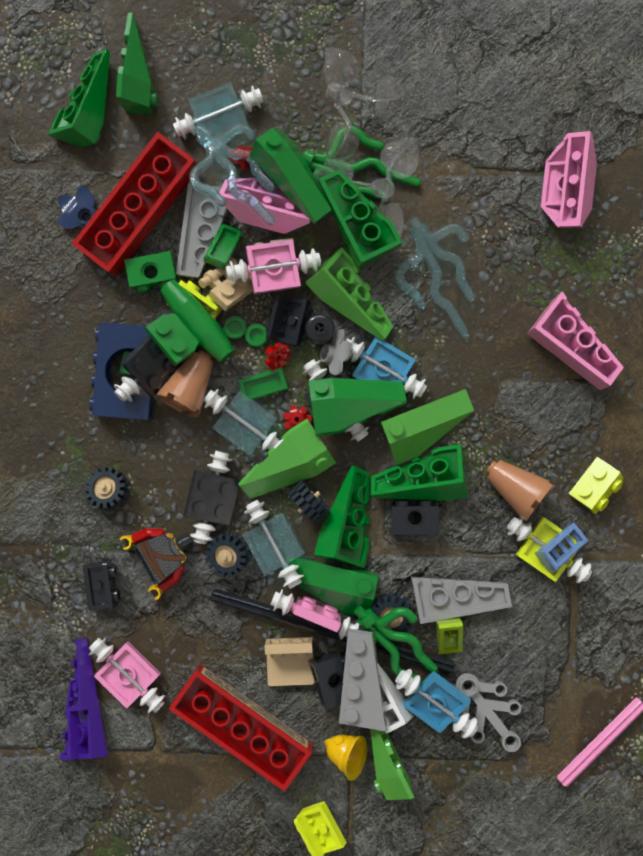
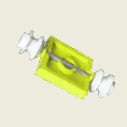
M514 517L507 526V529H509L508 535L516 534L518 542L525 540L516 553L517 556L554 582L558 580L566 567L567 576H576V583L586 582L592 574V570H590L591 564L583 565L581 557L572 560L573 555L557 571H548L535 555L539 548L561 532L562 529L544 517H541L533 530L532 523L524 524L521 517L518 519ZM568 534L571 540L577 543L576 539ZM562 540V543L565 545V547L569 549V546L566 544V542ZM555 546V547H554L555 550L559 553V555H561L562 553H561L560 550Z

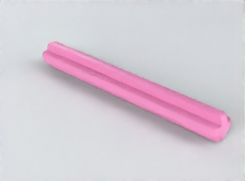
M635 698L557 776L563 786L568 787L643 712V702L639 698Z

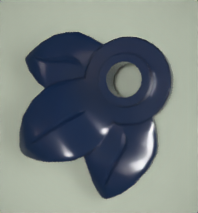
M81 185L79 187L76 197L70 195L58 197L59 206L63 214L58 217L57 222L66 229H75L79 226L84 228L89 222L83 220L84 215L90 214L92 218L96 212L94 209L95 197L85 186Z

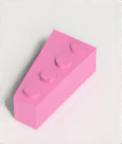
M561 292L553 298L527 334L599 390L611 386L624 367L608 347L599 341L595 336L596 332L591 326L588 327L580 317L581 314L578 310L569 304L566 300L567 297Z

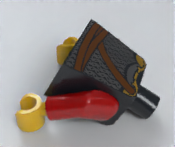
M146 528L132 535L122 536L120 540L127 539L129 541V545L123 549L134 548L154 583L149 588L148 593L153 589L156 590L158 595L155 596L154 600H158L163 592H166L178 583L185 570L184 562L187 561V557L183 551L193 546L190 536L186 533L176 539L172 532L166 533L165 530L157 528Z

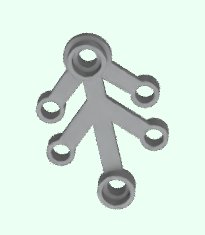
M470 673L460 675L456 681V688L468 696L470 700L472 698L477 704L475 718L477 719L478 729L476 732H480L481 737L475 739L472 736V741L477 744L484 741L485 734L483 730L486 716L501 735V744L508 752L517 751L521 746L519 736L516 732L509 731L493 710L518 715L522 710L521 704L515 699H511L508 702L484 699L479 693L489 692L495 693L498 697L505 696L507 686L502 681L486 683L479 682L476 676ZM470 681L471 686L469 688L463 687L464 682ZM502 685L504 689L502 692H496V687ZM512 704H517L516 710H510ZM469 706L463 712L467 711L469 713ZM509 736L514 737L511 743L506 742Z

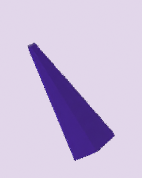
M87 638L75 639L77 658L72 659L71 666L75 667L74 679L69 681L65 713L68 729L63 732L62 738L66 740L65 751L60 753V760L106 757L108 754Z

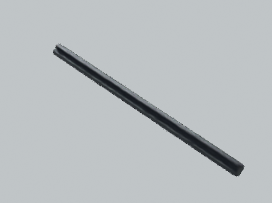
M214 589L211 593L210 600L212 602L341 640L339 631L335 632L293 614L292 611L282 615V609L277 608L273 611L274 606L219 589ZM345 636L341 641L347 642V637ZM377 641L375 645L376 651L390 655ZM392 642L399 650L400 659L422 665L414 656L411 647ZM424 652L437 665L438 670L450 674L453 673L455 668L453 660Z

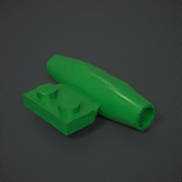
M174 279L167 282L161 288L160 292L173 314L162 315L146 326L145 331L174 366H177L194 354L198 344L220 363L227 360L235 352L221 326L194 295L179 285Z

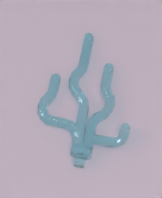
M237 124L218 136L209 126L196 125L194 131L197 133L196 140L206 149L207 155L203 161L191 170L189 179L192 187L199 193L210 196L218 206H225V198L215 188L199 181V176L216 160L227 171V188L230 194L237 200L248 203L267 224L273 225L276 221L274 216L257 198L248 192L238 189L236 185V168L227 158L243 159L249 162L251 173L267 191L272 192L275 189L274 183L249 157L251 152L242 149H232L226 144L238 134H244L249 140H254L256 133L247 125Z
M414 217L409 221L413 228L410 234L416 242L417 251L413 257L398 266L395 273L396 283L402 291L412 297L418 309H424L426 303L420 292L404 278L405 272L416 266L424 257L433 274L430 284V294L433 301L446 310L460 336L467 338L469 332L456 308L449 300L440 295L439 286L442 280V272L434 255L455 265L456 280L468 302H474L476 297L465 278L464 262L458 255L442 250L437 243L438 240L450 233H456L461 242H466L469 238L468 234L462 226L453 223L431 233L426 222L421 224L418 217Z

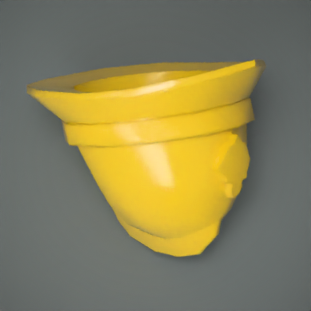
M354 734L337 735L325 740L324 745L331 762L338 767L340 772L345 774L349 781L355 780L361 774L366 762L368 748L365 737Z

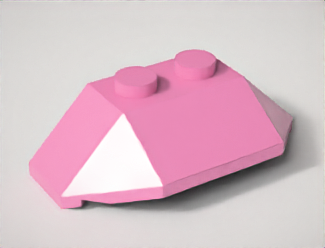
M591 131L567 133L563 138L564 140L546 160L541 208L558 228L582 227L592 210L597 160Z
M240 178L233 181L226 179L218 195V199L242 223L283 234L310 223V219L282 190H278L277 186H274V190H270L269 185L265 189L262 187V183L260 185L257 183V178Z

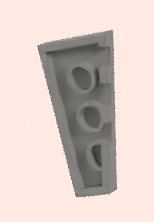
M188 183L176 270L177 276L201 278L206 266L204 256L223 223L228 210L218 199L222 187Z
M411 577L420 624L512 607L509 588L506 582Z
M349 629L339 723L386 731L387 723L384 715V703L381 695L380 675H378L373 632Z

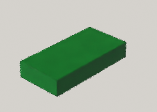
M221 224L204 256V262L226 270V266H228L243 237V231Z
M282 367L238 380L244 402L288 390Z

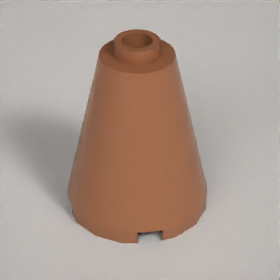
M201 350L198 353L194 352L162 386L156 396L161 397L160 400L181 413L187 410L190 411L188 416L199 417L213 367V361L210 360L211 356Z
M502 460L498 463L493 461L486 470V473L489 474L487 477L488 481L525 521H527L554 485L547 479Z

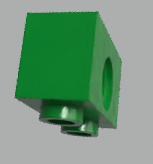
M171 251L124 260L129 287L134 291L137 290V293L149 292L152 287L160 286L161 289L167 282L173 279L179 282L176 275L175 258ZM156 268L158 270L157 276L149 279L147 276L148 271Z

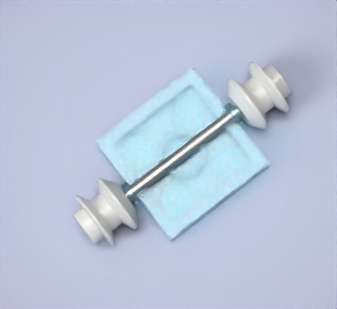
M231 82L188 99L195 117L192 120V117L185 113V119L183 120L175 117L177 122L173 123L178 137L183 136L184 140H186L187 133L195 136L196 125L200 128L206 145L249 128L242 109L245 107L250 113L255 105L261 109L260 103L264 101L259 88L255 90L251 86V92L248 93L242 90L241 99H238Z
M219 389L215 392L211 390L203 400L206 403L204 408L209 406L213 408V415L220 411L223 412L213 426V429L248 455H251L260 441H264L262 444L263 451L266 449L270 450L272 447L276 448L283 441V439L279 440L276 438L277 432L270 433L269 436L267 434L278 417L241 390L229 405H226L227 395L224 397L218 395Z
M256 500L246 506L247 511L244 514H250L252 518L249 523H258V526L243 534V537L264 576L280 567L281 569L284 568V570L280 571L278 578H284L286 582L283 587L288 585L291 589L302 583L300 578L304 575H298L296 570L299 565L289 566L290 562L306 552L285 513L282 512L267 521L266 518L269 515V511H264L262 508L265 502L259 503Z

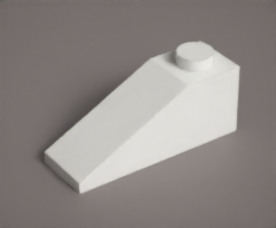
M377 663L381 682V695L384 703V715L387 723V730L385 732L387 734L405 725L414 716L403 706L405 700L403 695L396 689V686Z

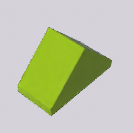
M460 618L435 621L439 654L463 652V623Z

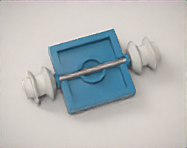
M355 337L352 340L346 339L353 346L351 362L358 360L359 357L361 360L352 377L360 380L403 382L405 393L408 391L413 393V399L416 396H422L427 387L424 384L426 379L418 381L416 373L409 378L406 376L415 362L414 358L384 340L381 341L377 337L374 338L366 352H363L364 342L358 345L355 343Z
M411 669L402 670L395 680L397 683L396 689H405L404 694L408 697L404 700L403 706L439 733L452 721L453 731L459 732L461 730L462 738L472 737L478 729L477 719L475 717L468 719L469 713L467 711L463 712L470 705V698L435 671L421 684L419 675L411 676Z

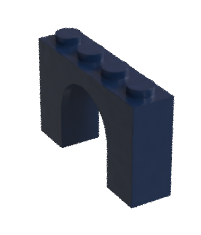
M99 322V328H96L95 341L98 342V347L93 355L96 372L92 375L91 379L94 397L90 398L89 403L92 416L152 420L154 397L131 395L132 402L128 400L123 402L114 393L116 389L110 375L111 366L116 357L124 351L134 350L148 336L145 331L146 326Z

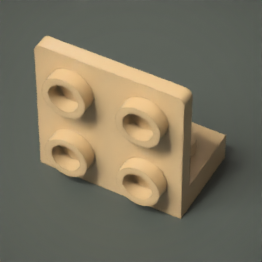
M312 637L266 639L265 655L267 654L269 686L314 684L308 660L313 659Z

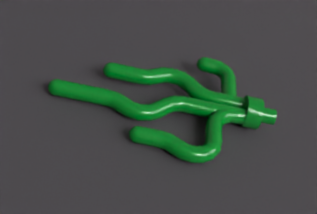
M345 126L337 131L332 147L327 153L320 154L307 149L305 154L302 153L310 170L313 171L318 185V179L321 178L322 174H330L336 171L335 169L356 173L367 167L376 168L388 179L413 187H420L421 185L420 179L391 170L383 161L377 158L368 157L354 164L334 159L341 149L343 139L348 135L354 136L362 145L377 151L384 149L383 142L367 137L361 129L355 126ZM358 186L359 191L364 196L381 201L388 199L386 192L367 186Z
M358 606L355 609L354 613L359 617L357 623L366 631L373 632L375 645L378 641L390 653L391 669L396 676L404 669L400 666L399 650L390 640L409 643L412 646L414 656L429 672L438 671L437 665L423 652L422 645L415 636L406 632L393 631L387 626L399 617L406 618L411 624L416 623L418 618L411 610L398 607L382 618H379L370 608L365 610Z

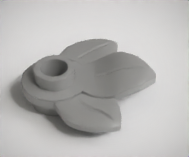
M343 329L338 330L334 334L331 343L325 344L320 351V360L329 366V371L333 375H340L342 373L343 362L348 361L353 352L352 343L344 341L345 331Z

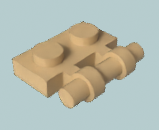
M231 258L230 261H232L234 265H237V261L234 258ZM217 267L213 271L209 270L204 273L203 278L198 283L202 288L209 285L212 288L209 297L224 311H227L253 292L251 276L248 275L245 283L241 279H236L234 285L232 280L228 279L221 282L218 278L222 275L227 278L226 270Z

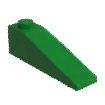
M128 12L124 33L127 48H122L121 51L123 66L118 68L116 98L126 113L154 115V107L158 106V93L155 92L138 23L133 13Z
M271 128L255 140L249 157L314 224L331 212L332 209L299 147L284 131Z
M340 169L318 179L324 196L332 209V215L346 248L357 269L377 261L403 243L393 222L387 216L385 217L376 208V205L369 201Z
M461 444L438 447L431 450V454L420 459L417 456L412 458V462L401 467L394 466L371 476L372 498L434 501L469 498L468 479Z
M351 466L319 532L315 556L365 568L369 550V538L366 537V524H369L370 516H366V504L370 500L369 472L356 466Z
M287 554L286 563L288 567L299 565L296 572L298 575H304L300 578L302 583L296 586L345 614L357 616L354 611L358 606L365 610L371 609L378 581L377 572Z

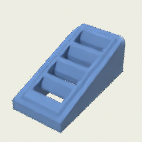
M573 522L539 548L535 555L548 571H557L588 542V539ZM569 533L572 534V536L576 539L577 543H574L571 540V538L568 536ZM562 540L566 542V544L569 546V549L565 547V545L562 543ZM555 546L560 550L561 555L555 550Z

